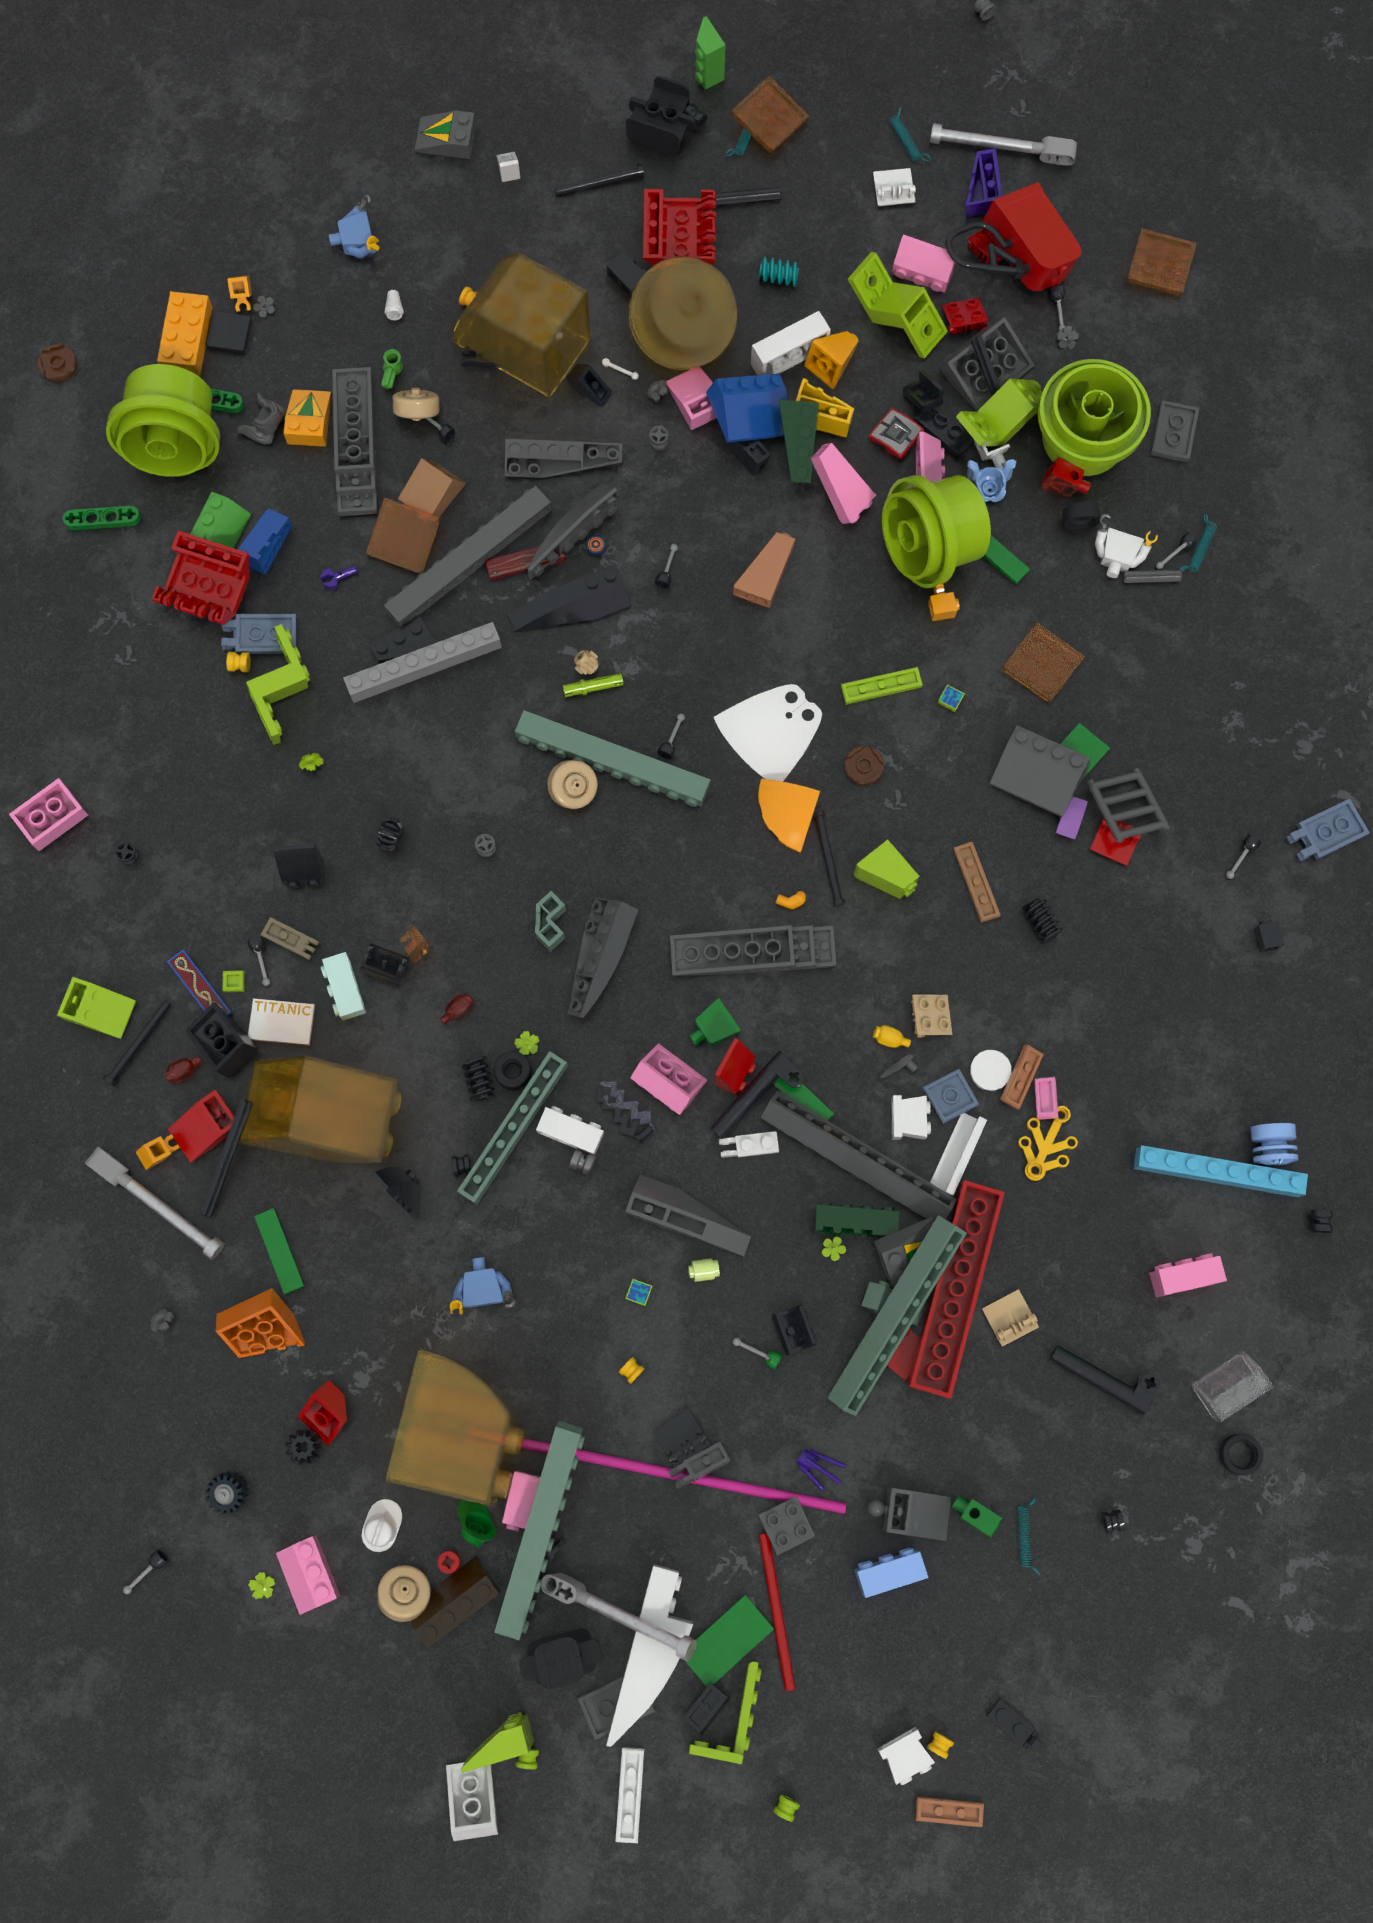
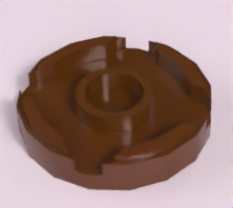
M53 344L44 348L37 360L38 368L42 375L54 382L69 379L77 368V358L73 351L62 344Z
M859 746L847 755L844 763L845 773L853 783L860 786H869L881 778L884 771V759L875 748Z

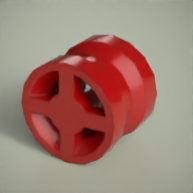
M446 1551L438 1558V1567L446 1574L455 1572L461 1564L460 1556L455 1551Z

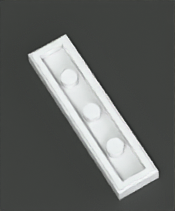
M622 1747L616 1842L638 1843L644 1759L643 1748Z

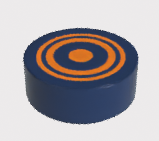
M599 535L589 537L586 541L588 553L593 556L603 554L606 549L605 540Z

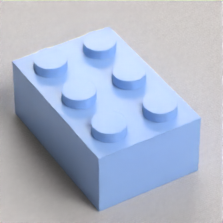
M908 1547L899 1550L900 1555L897 1556L886 1554L878 1557V1562L872 1563V1561L868 1560L859 1563V1568L854 1569L861 1594L867 1598L928 1578L920 1551Z

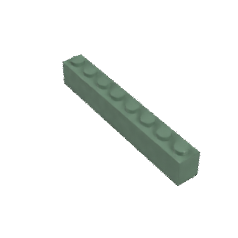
M549 1051L457 1190L461 1196L475 1205L479 1203L567 1069L568 1064L566 1061Z

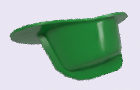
M474 1498L462 1499L457 1506V1514L462 1524L461 1535L465 1541L478 1548L485 1541L495 1537L496 1527L482 1502Z

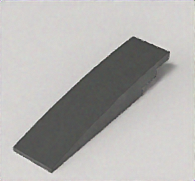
M371 367L332 369L334 470L336 473L338 515L378 514Z
M792 925L670 935L673 976L756 973L837 967L834 926L813 927L811 925L792 927Z

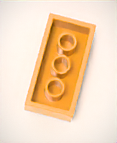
M170 291L157 358L158 364L181 367L200 377L213 310L209 296Z

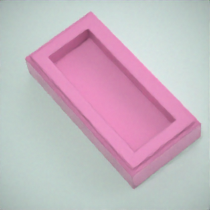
M1056 1078L1035 1079L1037 1119L1059 1118Z

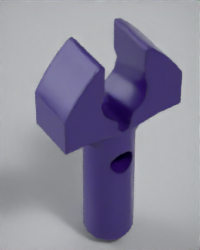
M352 566L339 572H333L331 568L323 571L320 578L321 581L332 578L330 582L323 583V585L327 589L334 590L339 588L337 584L340 579L356 574L358 569L356 566Z

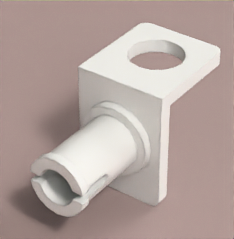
M974 441L982 461L992 459L996 468L1003 469L1006 463L1003 453L1009 449V444L988 452L986 446L980 447Z

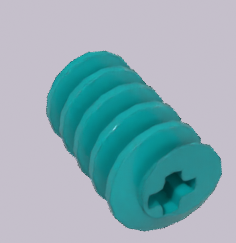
M764 256L760 266L759 279L763 276V281L766 282L770 277L771 283H774L777 278L780 285L785 280L786 286H789L792 281L793 286L796 287L799 268H797L795 261L792 266L789 265V260L782 265L781 259L775 264L774 258H771L768 263L766 256Z

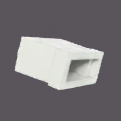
M893 1095L891 1098L892 1140H900L902 1136L925 1140L927 1134L931 1133V1123L927 1122V1114H930V1101H927V1096L902 1099V1095Z
M916 1727L877 1748L882 1759H887L896 1785L898 1783L904 1785L913 1779L912 1776L918 1772L920 1774L926 1773L932 1769L931 1765L935 1763L918 1741L922 1737Z

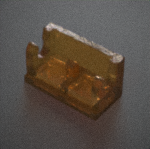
M412 925L410 927L411 930L402 936L400 942L404 943L407 939L412 940L406 945L405 952L414 964L431 949L426 939Z

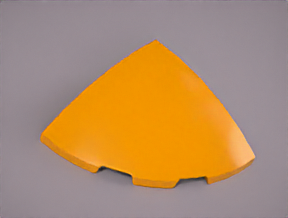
M761 779L758 802L765 825L778 837L782 844L801 853L820 791L792 783Z

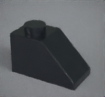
M576 364L566 377L567 381L578 393L599 406H602L612 393V390L589 364Z

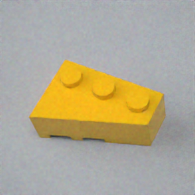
M803 378L796 401L819 403L817 430L847 437L854 408L835 396L833 398L823 392V389L820 387L815 388L808 383V380Z

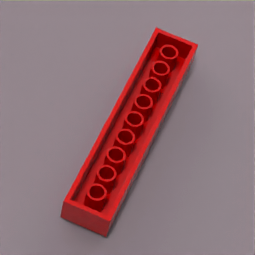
M966 1180L960 1183L950 1222L967 1232L931 1292L906 1387L946 1399L952 1398L1005 1192Z

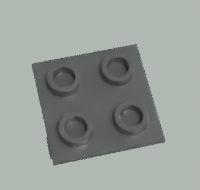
M797 1496L758 1515L776 1555L815 1537Z

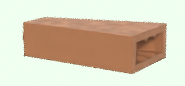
M777 532L735 583L733 595L770 608L793 551L795 538H792L787 533L781 534Z

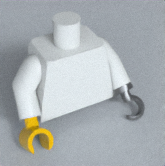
M1102 514L1099 518L1102 526L1098 528L1095 547L1098 556L1101 558V564L1108 567L1107 576L1117 578L1120 571L1125 572L1129 568H1135L1146 559L1152 548L1151 544L1156 542L1158 535H1156L1155 540L1151 541L1148 539V535L1151 532L1149 531L1146 534V542H1144L1143 538L1107 528V523L1103 522L1102 518L1108 517L1110 519L1111 516L1109 514Z

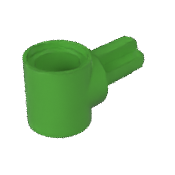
M394 349L386 351L383 356V370L385 372L381 385L386 389L393 387L395 376L403 369L401 355Z

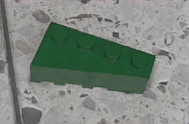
M779 400L791 482L812 483L814 465L811 457L815 454L819 403Z
M820 1203L814 1208L813 1234L882 1238L899 1231V1211H894V1207H882V1210L873 1209V1206L854 1208L852 1207L853 1205L832 1206V1204Z

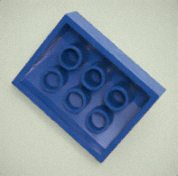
M779 373L719 378L706 391L727 443L785 437L779 400L788 399L787 390Z

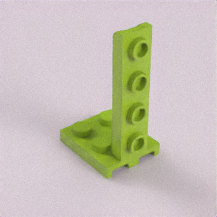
M757 1662L748 1664L733 1753L730 1752V1747L716 1745V1749L708 1748L709 1743L695 1741L694 1745L689 1744L688 1754L742 1764L744 1750L748 1751L750 1737L746 1736L747 1728H752L754 1714L750 1713L751 1704L755 1705L758 1691H754L755 1681L759 1682L761 1676V1668H758Z

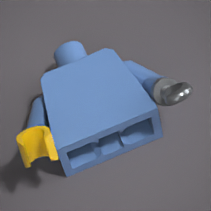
M364 195L362 203L359 202L345 217L337 222L338 233L329 234L331 246L342 244L345 254L357 258H363L379 250V245L376 244L379 242V239L372 236L365 211L366 199H368V203H371L369 195Z
M484 1257L472 1259L473 1271L465 1272L464 1276L459 1279L453 1293V1300L450 1303V1313L453 1314L454 1309H459L460 1314H463V1307L471 1308L505 1303V1301L512 1302L511 1304H505L506 1308H512L515 1306L516 1300L513 1298L510 1282L501 1272L496 1271L494 1268L486 1269Z

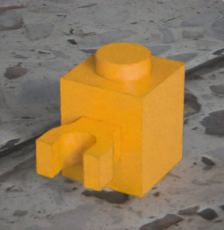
M249 275L228 278L230 298H237L236 312L241 311V303L246 304L247 310H252L251 304L247 300V297L252 295Z
M943 584L935 586L933 588L935 595L930 596L928 602L932 621L955 618L957 610L960 609L958 598L955 599L954 592L945 593Z
M172 1134L164 1140L160 1136L144 1144L136 1151L146 1170L164 1161L172 1152L180 1148L178 1144L174 1147L168 1144V1141L174 1138Z

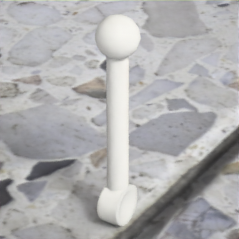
M607 358L602 361L604 367L610 366L631 376L633 380L639 377L637 372L632 373L612 364Z

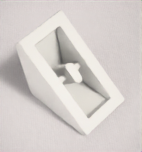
M515 152L496 155L502 182L520 179L519 163Z

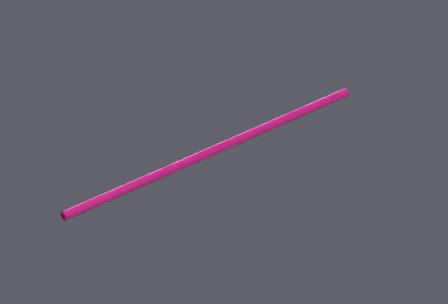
M468 1427L466 1438L544 1454H548L550 1443ZM577 1449L575 1455L579 1457V1461L673 1480H680L688 1476L687 1471H683L676 1476L670 1477L668 1472L673 1468ZM709 1475L690 1482L782 1502L797 1496L802 1506L845 1514L846 1503Z

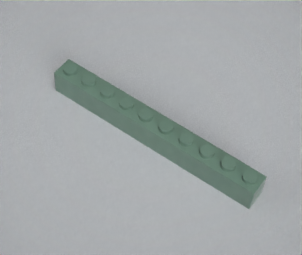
M523 710L515 729L516 738L521 743H532L538 749L553 751L555 755L561 758L569 757L573 760L591 765L596 771H607L615 778L622 779L623 777L636 786H647L652 792L659 793L660 791L666 793L669 798L674 800L682 799L686 804L693 807L697 805L702 807L710 787V779L525 710Z
M938 1215L933 1222L930 1230L829 1394L828 1399L843 1411L854 1416L858 1414L966 1236L967 1232Z
M562 1421L557 1422L494 1633L520 1640L522 1633H527L530 1623L529 1620H526L528 1613H533L536 1600H533L534 1592L539 1593L542 1580L538 1578L540 1572L545 1573L548 1560L544 1558L546 1552H551L555 1539H552L551 1535L553 1531L557 1532L561 1519L557 1518L559 1510H564L567 1498H564L563 1495L565 1490L569 1491L573 1478L569 1477L571 1469H576L579 1457L575 1456L577 1448L582 1449L585 1436H582L583 1428Z

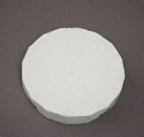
M986 1050L980 1052L973 1059L970 1066V1076L979 1088L996 1091L1008 1083L1011 1076V1064L1003 1053L996 1050Z

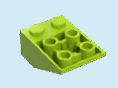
M72 977L57 1016L74 1024L121 1039L136 1000Z

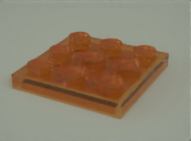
M770 76L731 111V115L770 154L809 117Z
M1142 228L1127 282L1182 296L1197 243Z
M384 498L366 554L420 574L424 570L441 518Z
M1036 623L1004 664L1002 670L1048 703H1051L1085 656L1042 625Z

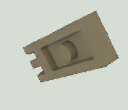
M271 917L261 933L263 938L307 960H310L311 956L305 953V951L308 950L312 953L315 951L309 944L312 943L316 946L319 944L317 940Z

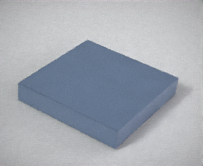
M960 1069L922 1088L942 1125L979 1106Z

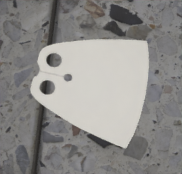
M789 684L750 697L714 717V720L728 743L753 770L765 779L783 782L809 746L819 727L822 712L815 703L806 701L805 693L799 686ZM792 691L797 694L798 699L795 703H788L786 701L785 695L788 692ZM810 709L814 712V718L811 721H805L802 718L804 710ZM791 712L792 718H786V713Z

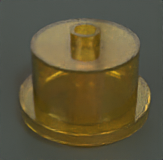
M675 257L657 263L639 280L630 300L629 321L636 342L652 360L668 368L690 370L710 363L726 349L736 328L737 306L729 282L718 269L695 258Z

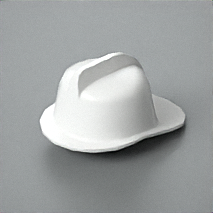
M383 1499L372 1505L362 1529L363 1543L368 1549L382 1552L393 1545L402 1521L401 1508L397 1503L392 1500Z

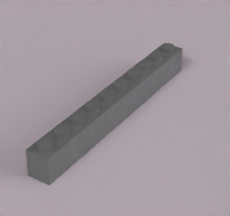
M537 486L527 489L517 501L510 502L503 512L495 514L489 523L481 525L475 534L466 537L460 546L452 548L446 557L434 562L427 572L420 573L413 583L405 585L396 596H391L384 605L386 613L399 627L414 620L485 564V560L491 559L552 511L551 502Z
M778 1090L761 1116L768 1124L777 1127L788 1136L800 1141L803 1145L818 1152L821 1156L831 1160L839 1167L849 1171L857 1178L864 1180L875 1189L882 1191L893 1200L900 1202L911 1211L918 1213L926 1219L932 1217L933 1221H935L938 1215L946 1219L957 1200Z

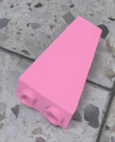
M832 443L824 444L811 457V460L842 524H852L859 519V514L862 510L867 509L873 503L872 499L876 494Z

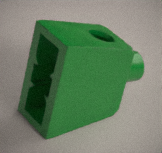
M718 998L695 1019L694 1024L698 1030L690 1034L689 1038L695 1046L705 1040L710 1047H713L738 1036L741 1030Z
M958 1496L952 1508L962 1513L961 1519L990 1539L1002 1521V1517L973 1499L969 1503ZM973 1510L980 1513L977 1519L970 1516Z

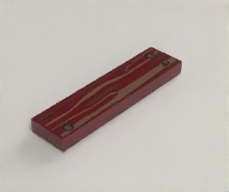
M539 547L485 560L490 581L527 572ZM554 549L559 555V559L554 564L566 562L564 551L559 554ZM544 559L540 564L544 565L548 564L549 562L546 559Z

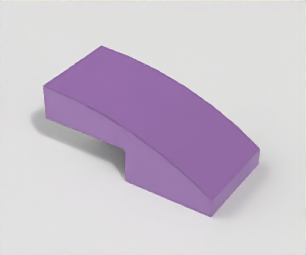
M1073 797L1065 814L1060 818L1055 833L1075 840L1088 801Z

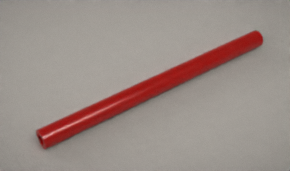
M767 1533L758 1535L785 1691L795 1690V1683L772 1547Z

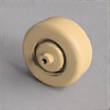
M411 388V390L397 392L392 398L393 412L399 417L419 421L423 418L434 417L440 411L439 396L431 391L420 390V388Z
M566 760L557 764L550 772L547 783L548 791L553 801L564 808L578 809L588 805L595 797L598 786L597 777L592 768L586 763L576 760Z
M401 1565L390 1569L382 1577L378 1586L377 1601L381 1611L388 1618L399 1622H407L417 1618L426 1609L430 1599L429 1581L422 1571L413 1566Z

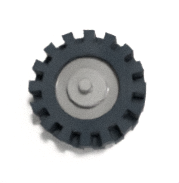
M221 1473L208 1483V1489L205 1491V1495H208L205 1500L206 1502H211L208 1505L210 1508L215 1507L214 1512L220 1511L222 1515L225 1513L230 1514L245 1503L244 1501L248 1496L245 1493L248 1492V1488H244L246 1482H241L242 1477L240 1475L236 1477L237 1473Z

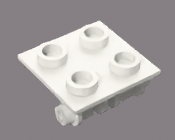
M910 168L873 172L878 206L915 203L914 193L916 189L912 183Z

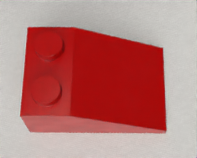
M736 1038L733 1040L714 1079V1085L734 1096L737 1095L738 1091L742 1092L747 1084L744 1081L747 1074L752 1075L757 1066L754 1063L756 1057L740 1040Z

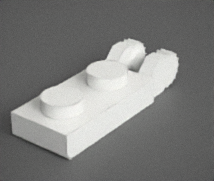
M776 1131L719 1139L720 1145L736 1143L737 1149L721 1152V1158L734 1156L739 1158L779 1153Z

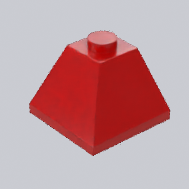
M330 1380L312 1394L297 1416L307 1427L316 1432L317 1436L327 1446L331 1444L347 1421L345 1396Z

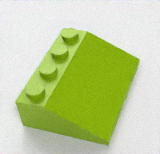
M521 1712L509 1715V1718L469 1755L461 1768L462 1773L529 1753L534 1737L528 1714L522 1715Z

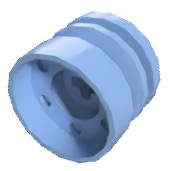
M1272 1123L1250 1127L1252 1142L1262 1144V1146L1252 1149L1253 1153L1262 1154L1253 1157V1163L1266 1166H1280L1299 1160L1298 1154L1288 1153L1298 1150L1297 1146L1287 1144L1288 1141L1297 1139L1295 1124Z

